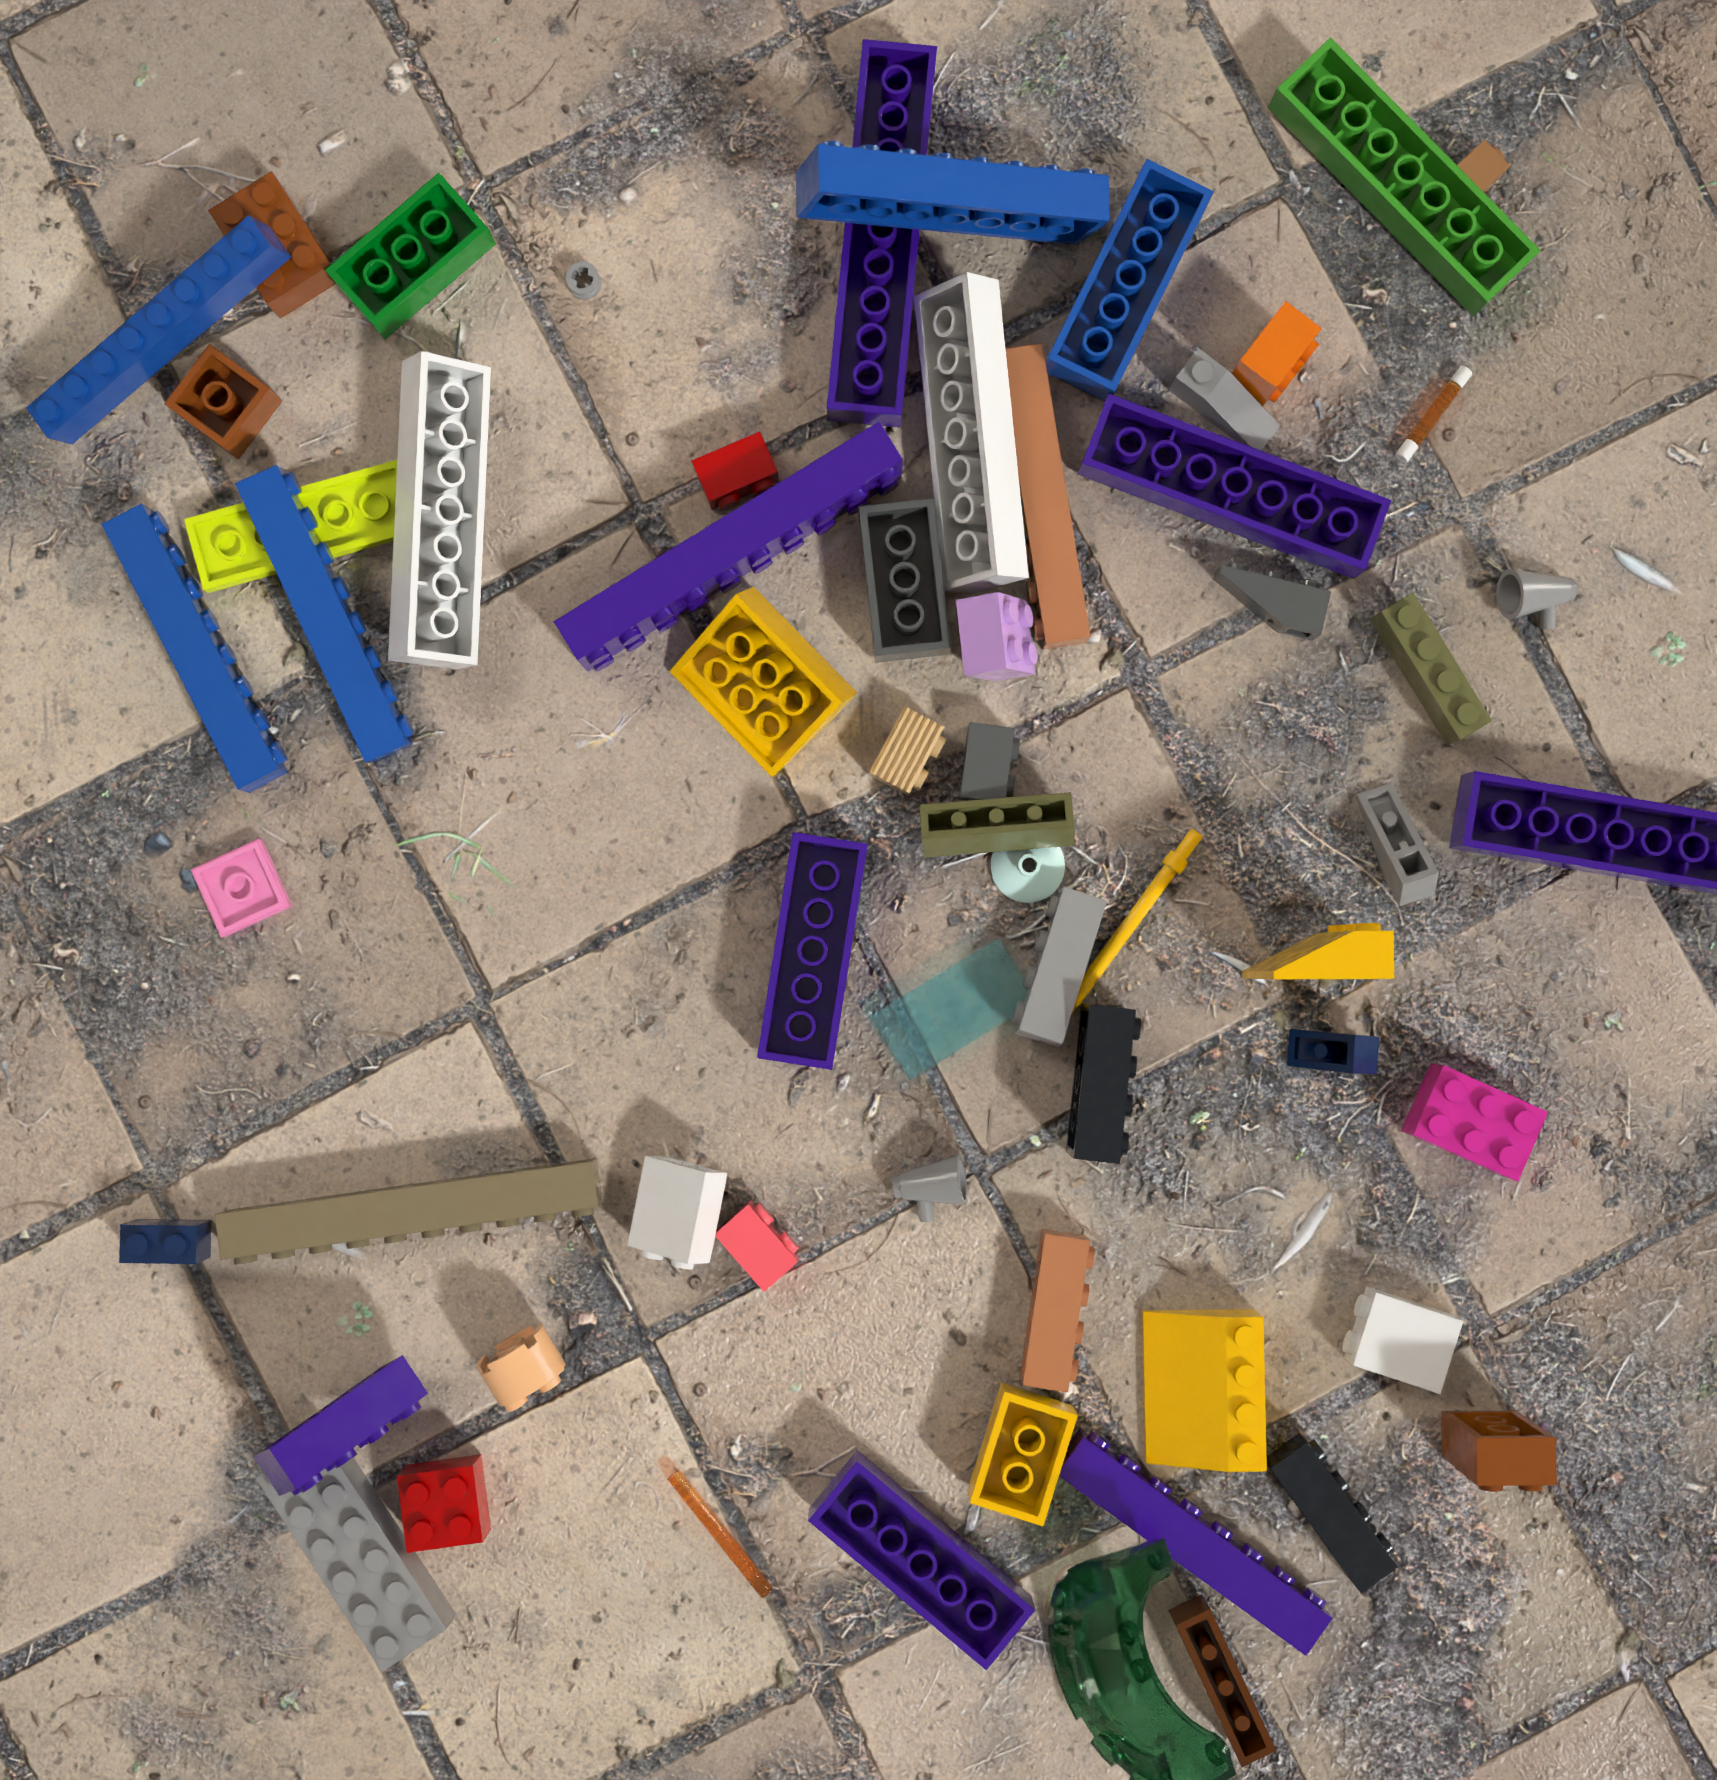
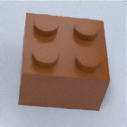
M209 344L164 405L239 460L282 403V400L268 386Z

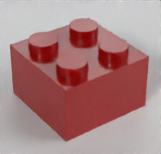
M482 1454L407 1464L397 1475L406 1553L483 1543L491 1530Z

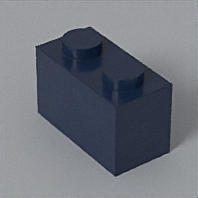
M135 1219L121 1224L119 1263L197 1264L211 1257L212 1220Z

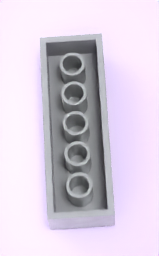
M354 1457L342 1466L335 1467L329 1472L326 1469L322 1470L320 1473L323 1479L306 1492H300L296 1496L292 1492L279 1496L264 1472L256 1477V1480L381 1672H384L447 1629L456 1613L416 1552L406 1553L403 1532Z

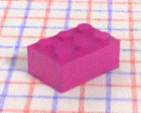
M1430 1063L1401 1131L1502 1177L1518 1182L1548 1111L1445 1065Z

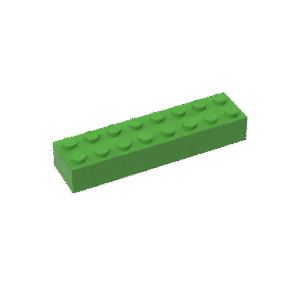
M1331 37L1276 89L1268 109L1473 317L1541 251Z

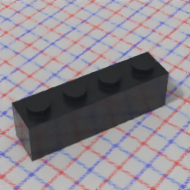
M1298 1433L1267 1456V1466L1350 1581L1363 1594L1398 1568L1390 1556L1395 1552V1549L1381 1531L1375 1535L1370 1529L1368 1523L1373 1519L1359 1501L1352 1504L1345 1492L1350 1490V1487L1337 1470H1334L1332 1473L1328 1471L1323 1464V1461L1328 1457L1314 1439L1307 1442Z

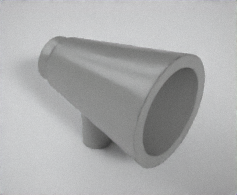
M1506 569L1501 574L1497 583V604L1501 614L1506 619L1512 620L1539 611V629H1555V606L1574 600L1577 595V584L1571 578Z
M958 1154L903 1172L898 1176H893L895 1198L916 1201L920 1222H930L935 1219L932 1202L966 1205L967 1182L961 1155Z

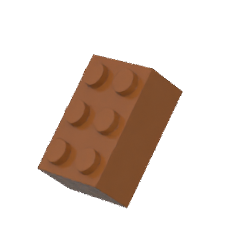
M272 171L208 210L224 236L250 215L269 226L290 254L291 258L257 286L267 305L280 319L335 285L334 281L325 271L332 264L287 191Z
M1441 1411L1442 1457L1452 1464L1455 1469L1464 1474L1467 1479L1476 1484L1479 1489L1498 1492L1503 1490V1486H1518L1519 1489L1524 1491L1543 1490V1485H1557L1556 1437L1518 1411Z

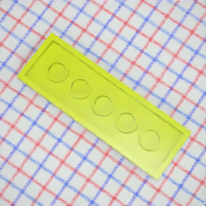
M397 460L301 486L302 493L297 495L303 508L308 506L312 511L318 527L314 529L319 542L324 541L327 544L333 558L394 541ZM244 502L184 519L203 591L211 593L277 574Z

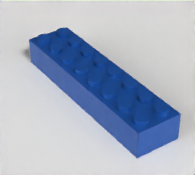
M824 141L814 148L796 171V218L1079 245L1110 221L1109 175L1095 174L1094 170L1087 168L1064 171L1060 170V167L1057 165H1043L1038 168L1027 167L1021 161H1008L1000 164L991 163L985 157H973L963 160L954 159L953 155L949 153H936L932 156L917 155V152L912 149H900L890 152L880 151V147L876 145H862L858 148L844 147L838 141Z

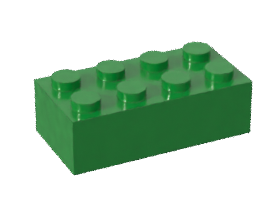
M438 172L325 271L374 329L386 340L494 247L496 243L488 227Z

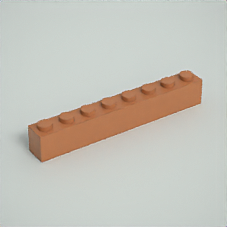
M1038 343L1006 348L1027 564L1031 576V581L1026 582L1028 602L1029 604H1035L1037 618H1033L1032 625L1035 641L1041 640L1043 650L1087 643L1091 635L1043 345Z

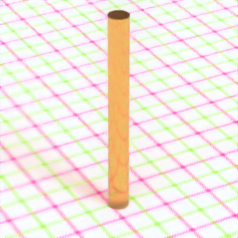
M679 1469L667 1478L669 1483L761 1598L766 1597L773 1590V1587Z

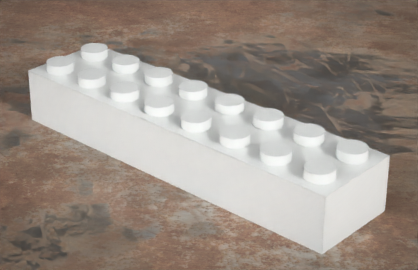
M966 272L915 295L914 303L944 591L978 593L1027 579L1029 574L999 280Z
M423 351L402 361L388 660L458 670L478 665L491 367Z

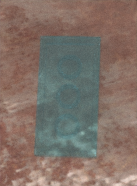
M999 938L874 1013L871 1015V1018L909 1080L1012 1018L1018 1000L1024 1002L1028 988L1023 987V977Z

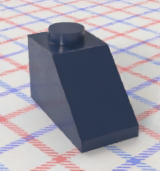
M1290 1029L1287 1066L1355 1074H1377L1379 1037Z

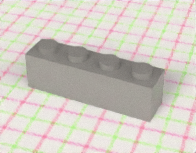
M1063 887L1058 896L1051 895L1045 912V916L1051 917L1047 931L1040 930L1034 947V951L1039 952L1036 966L1029 965L1023 981V987L1028 988L1024 1002L1018 1000L1011 1022L1017 1024L1014 1034L1056 1048L1063 1044L1107 903L1106 900L1067 887Z

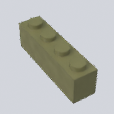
M1414 592L1370 618L1371 623L1446 745L1462 740L1492 721Z
M1071 792L920 805L921 838L925 857L1074 846V817Z

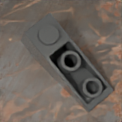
M1229 562L1226 566L1221 565L1214 573V581L1277 633L1311 641L1322 634L1331 591L1321 589L1322 585L1311 580H1300L1299 583L1285 580V575L1273 571H1264L1263 575L1248 571V566Z

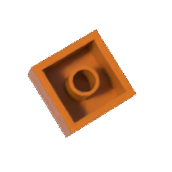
M1285 301L1240 359L1231 374L1262 407L1268 399L1275 403L1319 346V343L1314 339L1322 328Z

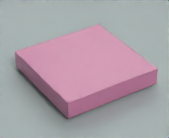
M258 838L191 869L221 938L228 937L293 907L263 839Z

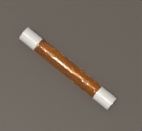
M1465 366L1458 368L1396 452L1395 457L1399 461L1407 463L1472 376V371Z

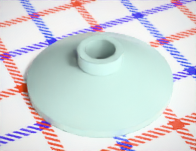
M1060 847L1001 851L992 853L990 869L995 885L1005 896L1017 902L1034 903L1049 897L1059 887L1064 876L1065 860ZM1031 858L1035 861L1036 867L1033 872H1026L1022 868L1024 859Z

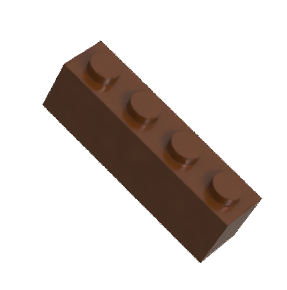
M1203 1594L1169 1609L1168 1611L1241 1767L1277 1751Z

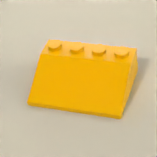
M755 587L735 594L669 671L771 777H774L857 694L851 685Z
M1381 923L1329 925L1328 933H1316L1243 970L1242 978L1394 979V931H1381Z
M1255 1309L1142 1310L1145 1462L1147 1464L1224 1472L1267 1471L1264 1317Z

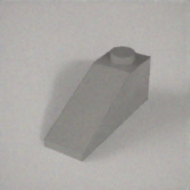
M1199 348L1175 377L1169 389L1170 392L1235 441L1260 451L1280 427L1278 422L1229 370Z
M1388 783L1358 793L1356 799L1379 865L1398 906L1400 907L1435 895L1439 871L1393 784Z

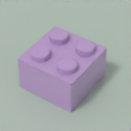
M1000 592L956 600L964 676L995 682L1035 675L1034 664L1037 663L1038 655L1036 646L1031 640L1030 627L1033 625V613L1030 606L1027 605V600Z

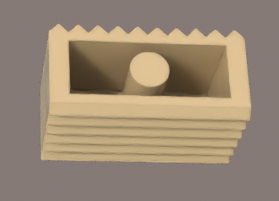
M904 706L873 764L869 776L909 796L912 788L920 791L929 774V771L923 769L929 756L937 758L946 741V738L940 736L944 727Z

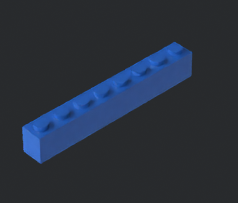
M248 215L28 405L26 409L47 438L74 444L291 258L290 254L269 226Z
M275 465L235 483L365 763H373L413 745L410 738L414 734L412 725L405 714H399L394 704L398 700L397 693L390 680L384 681L378 669V667L382 666L380 656L373 645L368 647L362 635L366 631L365 624L357 611L352 612L346 598L350 597L347 585L341 576L335 577L330 566L334 562L333 555L324 541L319 542L314 529L318 527L317 521L308 506L303 508L297 494L302 493V489L293 472L287 473L285 469Z
M141 503L102 523V527L237 789L250 793L289 773L284 764L288 760L284 749L278 741H272L267 731L271 727L267 716L261 708H255L250 696L254 695L250 683L244 675H238L233 663L237 662L233 650L227 642H221L216 632L220 629L216 617L211 610L204 609L199 599L203 596L199 584L192 576L188 577L182 566L186 564L182 551L175 543L171 544L166 535V532L170 529L165 518L158 510L154 512Z

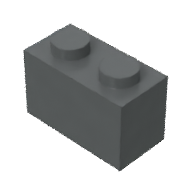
M969 723L958 800L970 801L1013 797L1015 775H1009L1010 761H1017L1020 738H1014L1015 728Z

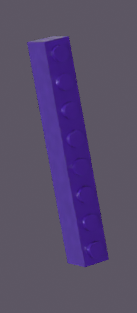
M1080 1428L1069 1442L1059 1477L1307 1656L1333 1619L1324 1607L1327 1601L1309 1587L1302 1591L1293 1584L1296 1579L1281 1566L1276 1565L1274 1569L1263 1562L1265 1556L1246 1542L1243 1547L1231 1539L1234 1534L1219 1521L1215 1520L1210 1524L1201 1517L1203 1511L1185 1497L1180 1502L1169 1493L1172 1491V1488L1160 1478L1153 1475L1151 1479H1148L1139 1472L1141 1466L1125 1453H1122L1120 1457L1115 1455L1108 1449L1110 1443L1093 1430L1088 1435Z

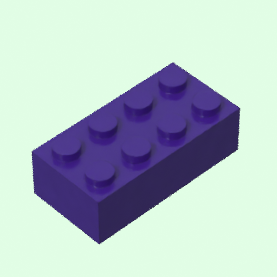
M402 1355L377 1369L256 1454L254 1458L279 1496L288 1492H292L294 1496L300 1492L304 1493L323 1479L320 1473L322 1470L326 1469L329 1472L335 1467L342 1466L357 1455L354 1450L355 1446L358 1445L359 1448H362L368 1443L375 1442L389 1431L387 1423L390 1422L393 1425L400 1420H405L421 1408L418 1401L426 1396L428 1392Z

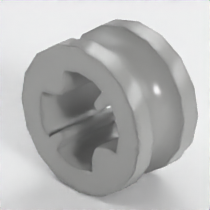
M585 261L576 262L569 267L566 273V282L573 296L580 300L594 298L601 288V280L597 269ZM582 273H588L590 281H592L591 285L585 283L586 288H579L575 280L577 276L582 278Z

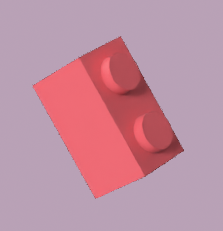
M749 1200L716 1229L715 1237L761 1290L765 1292L798 1263L799 1255L796 1251L799 1249V1246L786 1231L780 1235L771 1223L775 1219L763 1204L759 1203L755 1206Z

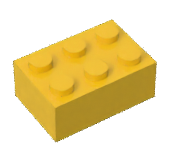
M1001 1382L967 1489L969 1502L1044 1526L1078 1415L1074 1406Z

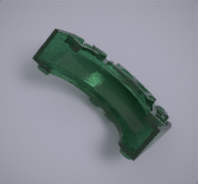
M1165 1538L1150 1540L1094 1557L1068 1569V1573L1063 1581L1056 1584L1050 1601V1606L1054 1609V1623L1048 1625L1049 1645L1055 1673L1065 1700L1075 1720L1082 1718L1094 1736L1091 1741L1092 1746L1111 1767L1118 1764L1130 1775V1780H1228L1235 1776L1236 1771L1227 1743L1216 1733L1197 1724L1177 1706L1160 1682L1147 1651L1143 1630L1145 1602L1152 1588L1158 1582L1168 1578L1172 1573L1171 1554L1167 1548Z

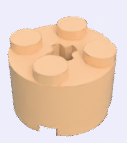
M542 1323L537 1325L535 1331L532 1326H529L506 1338L494 1347L497 1351L494 1357L489 1360L485 1354L476 1363V1368L499 1406H504L507 1412H512L527 1402V1396L538 1389L541 1393H545L558 1385L561 1381L558 1375L564 1371L566 1365Z

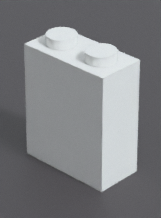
M645 1156L627 1246L642 1250L641 1256L648 1259L663 1260L664 1257L672 1259L671 1265L677 1268L693 1269L694 1264L710 1263L727 1173L671 1157Z
M1366 1286L1364 1295L1360 1294L1355 1303L1354 1315L1357 1317L1353 1330H1349L1346 1333L1343 1341L1344 1359L1353 1366L1441 1394L1463 1321L1452 1314Z

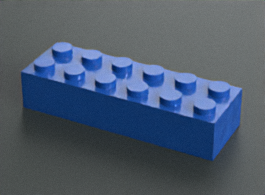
M1146 159L1046 360L1047 374L1104 402L1108 394L1114 395L1214 191Z

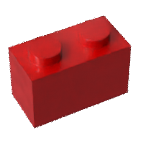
M760 431L691 460L711 510L718 507L720 510L730 509L741 502L739 498L754 493V496H758L773 487L774 483L779 482L778 471Z

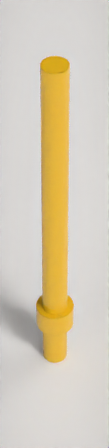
M1190 829L1175 851L1170 850L1161 862L1164 866L1086 970L1072 1015L1176 874L1180 875L1188 865L1187 858L1203 838L1197 831Z

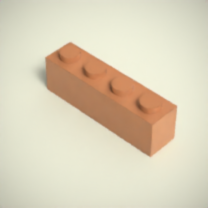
M1041 1229L1020 1371V1380L1023 1386L1068 1392L1069 1382H1076L1078 1359H1073L1075 1344L1081 1345L1084 1331V1322L1079 1321L1080 1307L1087 1306L1089 1297V1284L1084 1283L1086 1269H1092L1095 1256V1247L1089 1246L1090 1240L1086 1235Z

